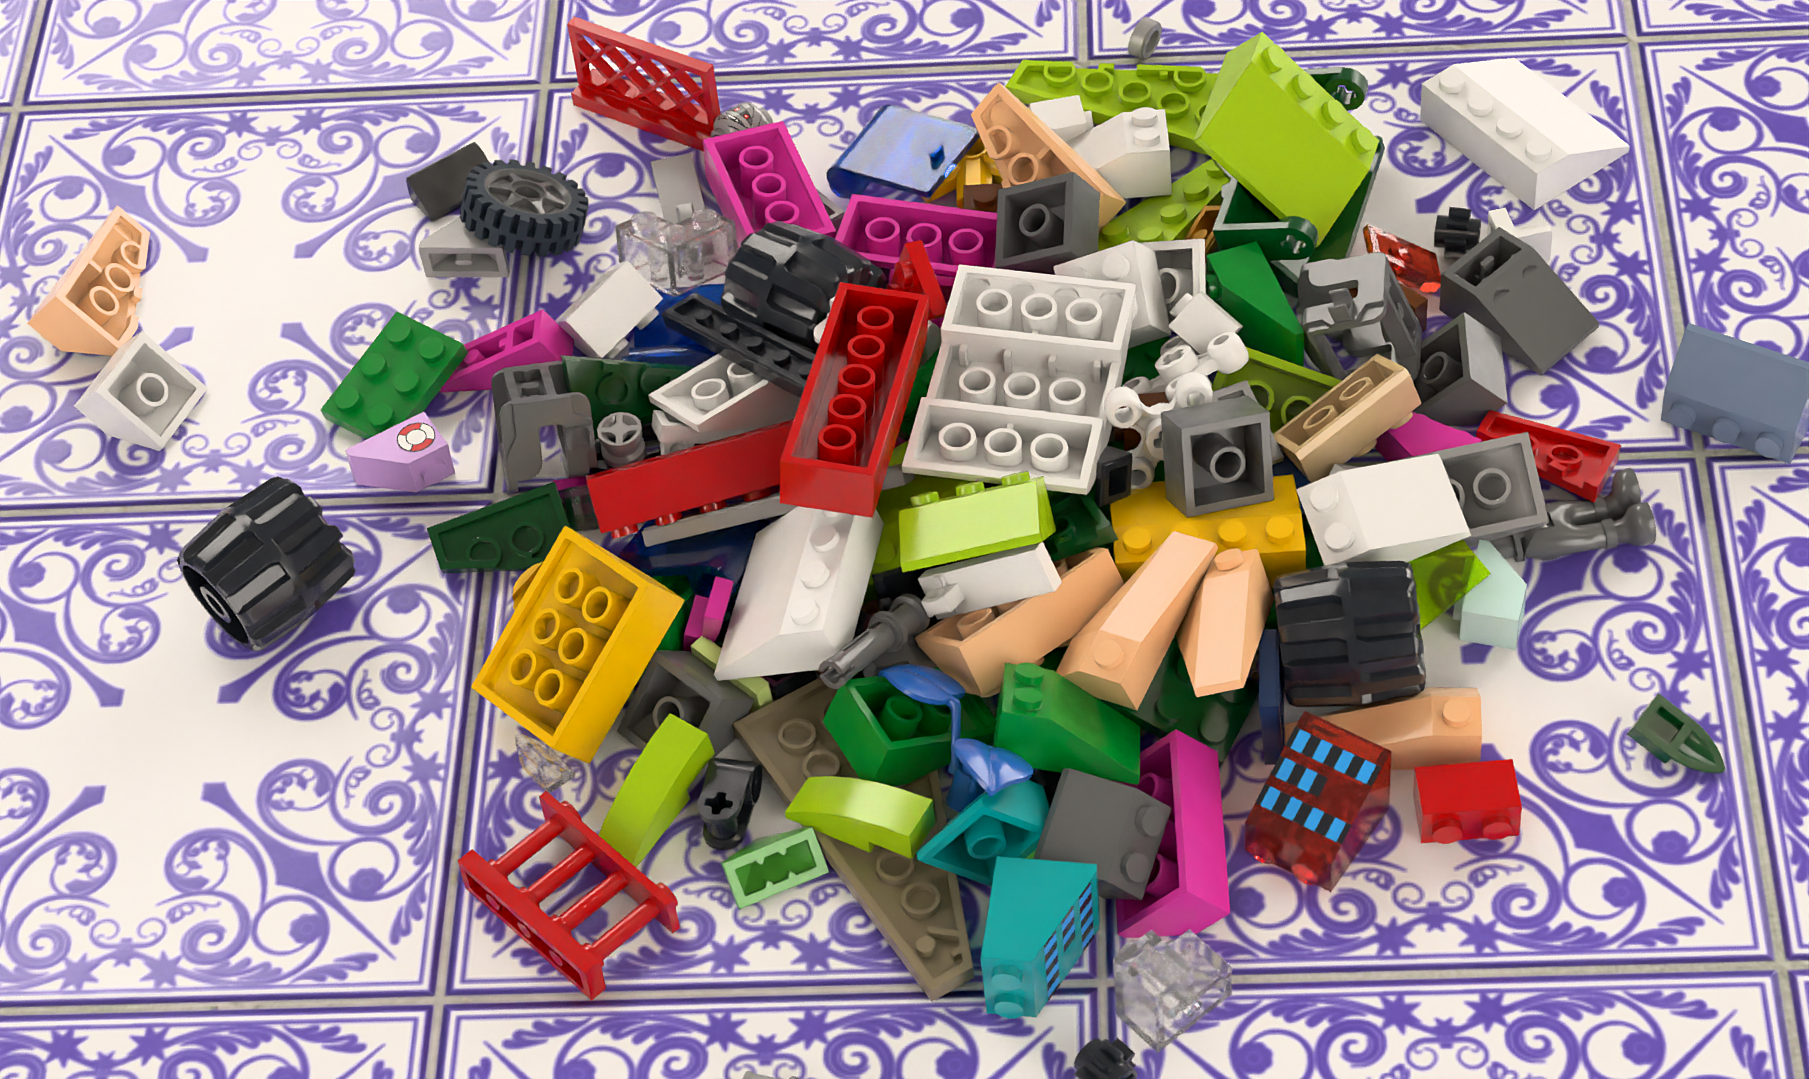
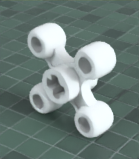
M1226 332L1215 337L1208 344L1207 352L1201 355L1184 339L1176 336L1168 340L1161 347V357L1155 364L1160 374L1152 380L1142 376L1136 377L1126 382L1122 387L1131 388L1137 394L1165 392L1170 403L1175 395V385L1183 374L1199 372L1207 378V375L1217 370L1222 374H1230L1241 369L1248 362L1249 354L1240 337L1234 332Z
M1199 372L1183 374L1175 385V395L1169 404L1158 403L1147 407L1140 401L1138 394L1128 387H1117L1107 394L1104 400V410L1108 421L1118 428H1133L1141 435L1139 446L1134 450L1127 451L1133 453L1131 489L1149 487L1154 479L1157 463L1160 460H1164L1162 434H1160V431H1162L1161 412L1212 402V386L1208 378Z

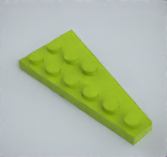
M1022 60L1005 85L1016 98L1028 105L1034 102L1079 95L1083 111H1091L1093 123L1098 125L1123 112H1133L1138 108L1165 109L1169 145L1210 156L1193 140L1219 73H1206L1202 67L1137 64L1136 70L1115 69V63H1099L1098 69L1076 68L1072 62Z
M1213 158L1173 182L1171 184L1172 195L1151 196L1105 225L1098 234V252L1132 240L1138 243L1183 240L1204 206L1222 205V186L1230 183V181L1215 165Z

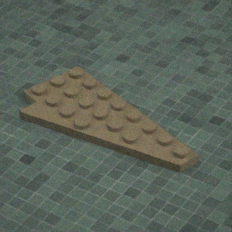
M821 678L732 723L734 735L753 761L761 763L764 776L787 807H789L808 777L836 776L860 779L823 723V719L838 689L828 687ZM937 770L908 784L893 786L933 800L935 824L919 849L947 824ZM814 830L824 857L931 1002L974 978L973 963L956 874L918 861L917 854L910 859L878 845H875L871 853Z

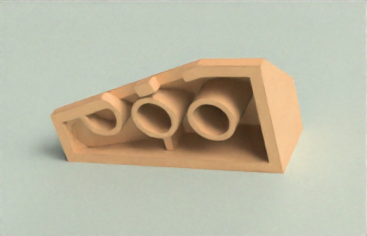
M116 206L48 293L27 324L60 351L113 356L121 345L132 338L138 328L139 317L135 316L136 304L142 298L143 289L139 287L140 274L146 266L150 232L119 206Z
M1174 531L1072 639L1056 672L1096 698L1138 710L1218 549L1217 544Z

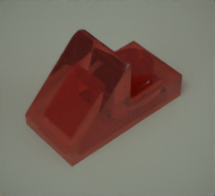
M1367 224L1362 229L1366 254L1374 252L1384 253L1398 281L1407 287L1417 288L1431 295L1440 288L1441 274L1436 253L1370 224Z

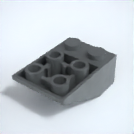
M1501 227L1494 230L1441 273L1439 310L1452 319L1465 312L1501 337L1502 351L1541 376L1599 328V322L1537 251Z

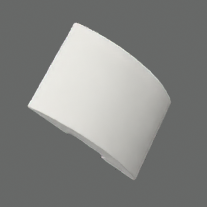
M959 265L941 327L942 343L927 396L921 397L902 463V472L1002 484V476L1029 471L1030 479L1040 476L1044 477L1046 490L1087 495L1096 480L1097 461L1104 448L1107 447L1112 429V424L1108 421L1105 414L1104 400L1112 389L1121 387L1135 306L1136 284Z

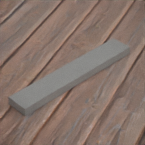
M902 463L888 466L881 491L906 485L916 479L915 474L902 472ZM776 493L749 502L743 501L730 504L724 509L704 514L697 512L685 515L683 519L677 520V522L657 526L654 523L644 528L642 535L645 546L648 547L786 514L798 506L780 503V493Z

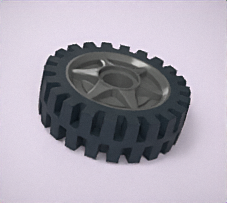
M501 159L494 160L493 165L488 161L481 163L480 167L475 166L472 168L471 173H468L459 213L461 221L465 223V228L469 232L475 231L474 236L480 240L489 238V245L495 248L500 244L504 245V251L513 253L514 249H519L521 255L531 256V252L535 251L538 257H546L548 252L554 256L560 255L563 250L568 252L573 249V246L578 245L585 226L589 201L588 197H585L586 193L583 188H578V183L573 179L566 181L567 175L561 172L552 174V168L544 165L541 169L535 168V163L526 161L524 166L520 165L519 160L509 159V163L506 164Z

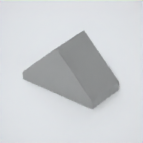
M460 217L419 243V252L426 277H509L510 269L504 245L500 244L495 248L488 244L489 238L484 240L478 239L474 236L475 231L469 232L465 228V223L461 221Z

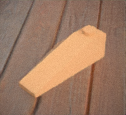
M997 83L971 113L990 158L994 159L1003 179V182H1001L1003 188L1075 172L1100 193L1099 233L1127 203L1094 168L1002 84Z
M1229 549L1219 553L1212 559L1175 634L1196 697L1240 689L1245 685L1274 601L1258 549L1244 552L1240 549Z
M1428 687L1415 695L1357 705L1286 723L1285 745L1293 729L1297 727L1385 770H1414L1415 767L1480 762L1482 744L1481 696L1477 688ZM1285 746V758L1308 769H1333Z

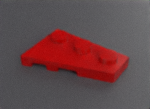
M1489 410L1477 429V438L1482 439L1483 442L1528 432L1538 476L1591 502H1596L1619 460L1620 444Z

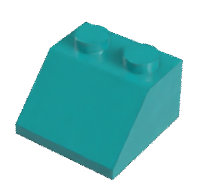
M1027 780L1005 787L993 796H989L986 791L983 792L916 852L918 861L992 886L997 856L1025 859L1037 849L1050 810L1044 787Z

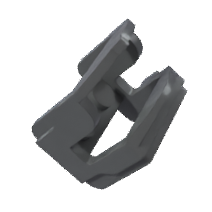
M1374 252L1341 260L1326 259L1301 266L1297 286L1299 301L1296 305V312L1299 315H1303L1301 327L1304 331V350L1312 363L1323 374L1344 380L1357 370H1343L1325 336L1326 334L1336 341L1343 342L1347 353L1355 358L1391 352V361L1405 367L1413 381L1417 378L1420 372L1422 328L1384 253ZM1358 287V295L1352 298L1348 289Z
M560 360L502 368L503 370L497 371L493 375L491 387L507 495L518 493V481L529 480L539 474L542 468L539 429L543 426H557L563 466L568 479L589 474L590 468L598 467L589 400L584 394L579 392L567 393L563 365Z

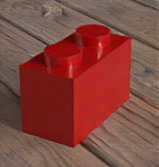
M1513 759L1414 768L1413 799L1421 843L1438 842L1450 844L1458 840L1482 838L1499 840L1507 836H1519L1522 804Z

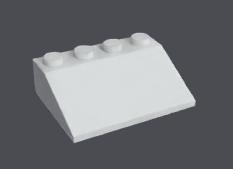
M1515 58L1454 64L1422 83L1420 121L1533 210L1538 209L1629 152L1630 146Z
M798 506L756 533L714 676L717 681L819 670V666L823 661L832 657L853 640L884 522L876 509L873 518Z

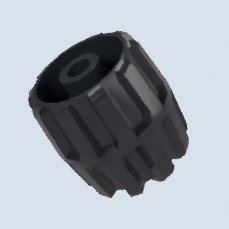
M775 221L766 223L763 229L756 233H750L741 242L740 248L732 261L728 263L724 274L725 284L721 295V306L724 310L739 315L816 355L819 344L815 341L814 329L827 318V314L830 312V300L836 295L839 283L880 288L887 278L883 271L872 264L869 259L837 239L794 224Z
M279 476L270 478L226 507L181 549L177 559L181 574L188 587L206 612L232 639L251 651L265 649L308 620L356 572L353 566L355 559L352 551L340 542L343 534L339 528L328 524L322 517L323 508L312 497L305 496L301 487L288 478L283 479Z
M1342 562L1285 573L1275 578L1273 588L1285 693L1289 705L1295 707L1356 706L1415 695L1424 691L1426 671L1423 657V640L1420 632L1419 605L1417 604L1413 569L1408 562Z

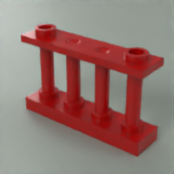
M545 791L539 796L545 822L496 861L493 859L484 860L473 849L457 861L465 888L592 1001L607 989L602 972L603 960L654 918L671 933H675L680 928L676 911L678 901L665 884L659 882L656 885L583 823L579 813L569 802L563 801L560 803L550 793ZM557 836H560L575 849L528 888L522 886L517 889L509 882L508 875ZM589 863L593 864L607 877L560 916L553 914L549 917L540 909L539 903ZM622 890L639 904V906L591 945L589 943L581 945L572 937V930Z

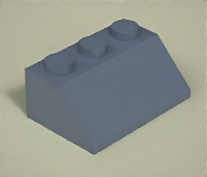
M1688 323L1664 389L1661 421L1717 439L1723 443H1729L1753 451L1764 457L1790 464L1809 429V362Z

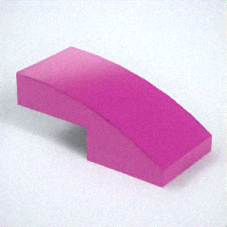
M715 577L709 598L695 596L684 633L683 651H690L692 653L691 645L701 636L710 639L712 642L716 640L722 627L734 581Z

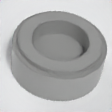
M1147 16L1143 17L1131 34L1128 53L1141 60L1149 58L1160 41L1162 34L1161 23Z

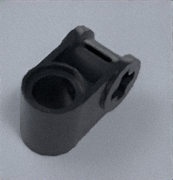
M716 757L710 759L706 770L705 782L697 802V810L701 819L705 821L703 825L704 840L711 848L730 850L741 844L746 837L754 806L757 804L761 793L763 778L761 763Z

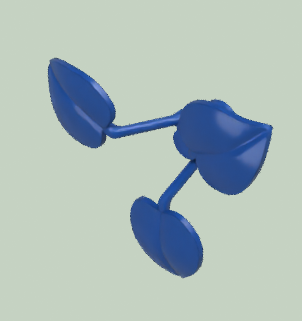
M914 664L895 665L879 671L877 677H885L894 687L907 696L928 704H946L950 708L952 713L951 763L948 772L954 775L945 802L951 809L960 813L985 791L989 796H993L1005 787L1025 782L1031 778L1033 767L1018 754L1007 749L994 748L991 745H986L974 739L961 738V703L958 699L964 697L965 689L955 679L937 669Z

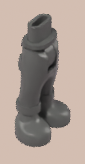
M1626 468L1615 473L1610 494L1604 498L1599 495L1595 503L1587 499L1547 503L1545 506L1549 519L1548 524L1490 541V543L1504 559L1513 557L1515 562L1525 561L1526 557L1545 561L1584 551L1616 548L1618 543H1628L1634 546L1650 545L1656 541V526L1649 504L1647 502L1641 503L1639 483L1634 470Z

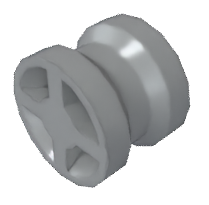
M618 412L610 414L599 423L597 429L598 438L601 444L603 460L608 466L617 468L643 460L646 447L642 438L641 423L636 416L630 413Z

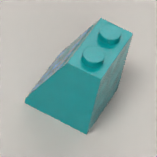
M997 856L981 952L986 1013L998 1014L1001 1017L1011 1019L1021 1016L1037 1017L1099 930L1100 907L1097 864Z

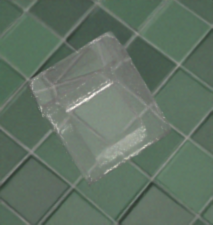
M521 733L515 737V745L521 767L544 791L552 793L574 778L575 771L550 746Z

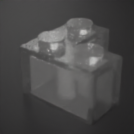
M710 209L698 210L692 214V217L678 223H672L653 212H639L634 214L630 220L615 226L619 263L628 260L653 288L673 297L724 275L728 263L732 261L738 251L735 221L719 215L716 211Z
M1190 929L1176 940L1171 939L1166 942L1150 930L1139 940L1127 942L1113 959L1116 1015L1157 1053L1232 994L1231 966Z

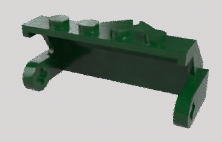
M1346 67L1303 69L1335 100L1339 101L1347 111L1362 106L1368 91V81L1359 71ZM1375 136L1379 143L1370 170L1321 244L1316 248L1318 230L1314 224L1298 216H1288L1279 219L1213 159L1215 165L1230 181V183L1222 186L1221 197L1223 202L1212 230L1219 250L1223 251L1257 241L1282 291L1294 298H1298L1297 286L1302 265L1326 259L1341 260L1350 258L1385 150L1382 137Z

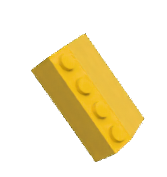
M1293 474L1273 476L1274 500L1186 517L1166 499L1165 481L1152 482L1149 487L1143 489H1131V495L1110 504L1111 525L1119 539L1113 541L1114 563L1124 584L1174 531L1216 543L1218 549L1213 558L1229 549H1240L1242 552L1258 549L1271 588H1273V583L1277 576L1305 570L1306 547L1303 522Z
M564 526L471 688L552 749L590 764L685 600L642 571L573 529Z

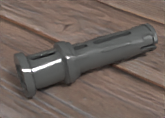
M909 593L901 594L893 601L891 609L879 611L871 617L868 629L820 664L819 672H824L829 667H832L820 675L824 684L833 689L841 688L855 674L862 671L882 653L897 652L906 644L909 635L920 634L929 625L930 618L927 616L921 603L922 600Z

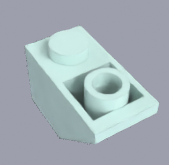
M1480 539L1475 558L1469 556L1466 558L1462 584H1466L1468 587L1466 593H1457L1453 620L1461 621L1460 640L1516 650L1525 613L1527 584L1490 541Z

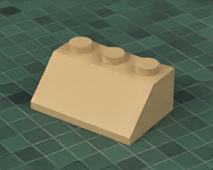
M1376 354L1273 435L1279 448L1304 476L1313 483L1329 476L1334 464H1344L1353 456L1360 457L1368 453L1376 445V438L1389 428H1399L1408 422L1413 416L1412 410L1418 407L1421 401L1407 369Z

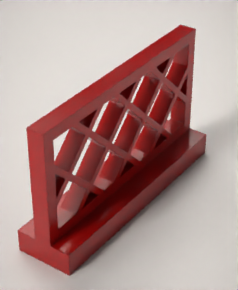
M573 16L567 23L579 84L571 93L573 105L704 152L703 140L711 138L715 119L722 114L720 112L713 64ZM584 36L590 37L599 49L595 50ZM616 47L624 49L634 61L630 62ZM603 54H606L619 68L618 71H615L602 57ZM651 59L660 62L668 73L664 74ZM589 63H591L596 69L592 68V70L590 71ZM640 66L654 82L650 84L636 67ZM687 72L701 76L702 86L700 87ZM625 75L630 81L623 79L622 76ZM675 78L689 94L685 96L672 83L671 79ZM660 87L664 91V93L657 91L656 89ZM695 100L699 105L691 103L690 101Z

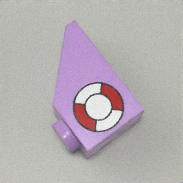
M425 412L345 450L353 479L357 485L416 493L455 474L448 443Z

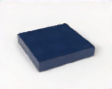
M1264 629L1259 641V713L1265 765H1275L1280 755L1284 757V682L1279 632L1276 629Z

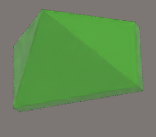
M812 826L755 839L721 862L738 909L829 872Z

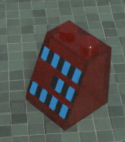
M1304 711L1245 821V851L1251 853L1253 857L1262 863L1274 864L1294 874L1297 879L1307 885H1317L1332 892L1389 810L1392 751Z

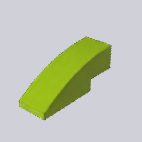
M669 713L636 760L621 786L598 835L636 868L688 803L690 796L687 788L715 754L708 734Z
M808 777L785 811L787 819L806 827L812 826L813 830L871 853L875 845H878L910 859L914 857L935 824L932 799L886 784L850 777Z

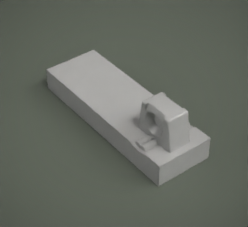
M691 153L651 161L652 173L673 258L677 259L715 251L714 240Z

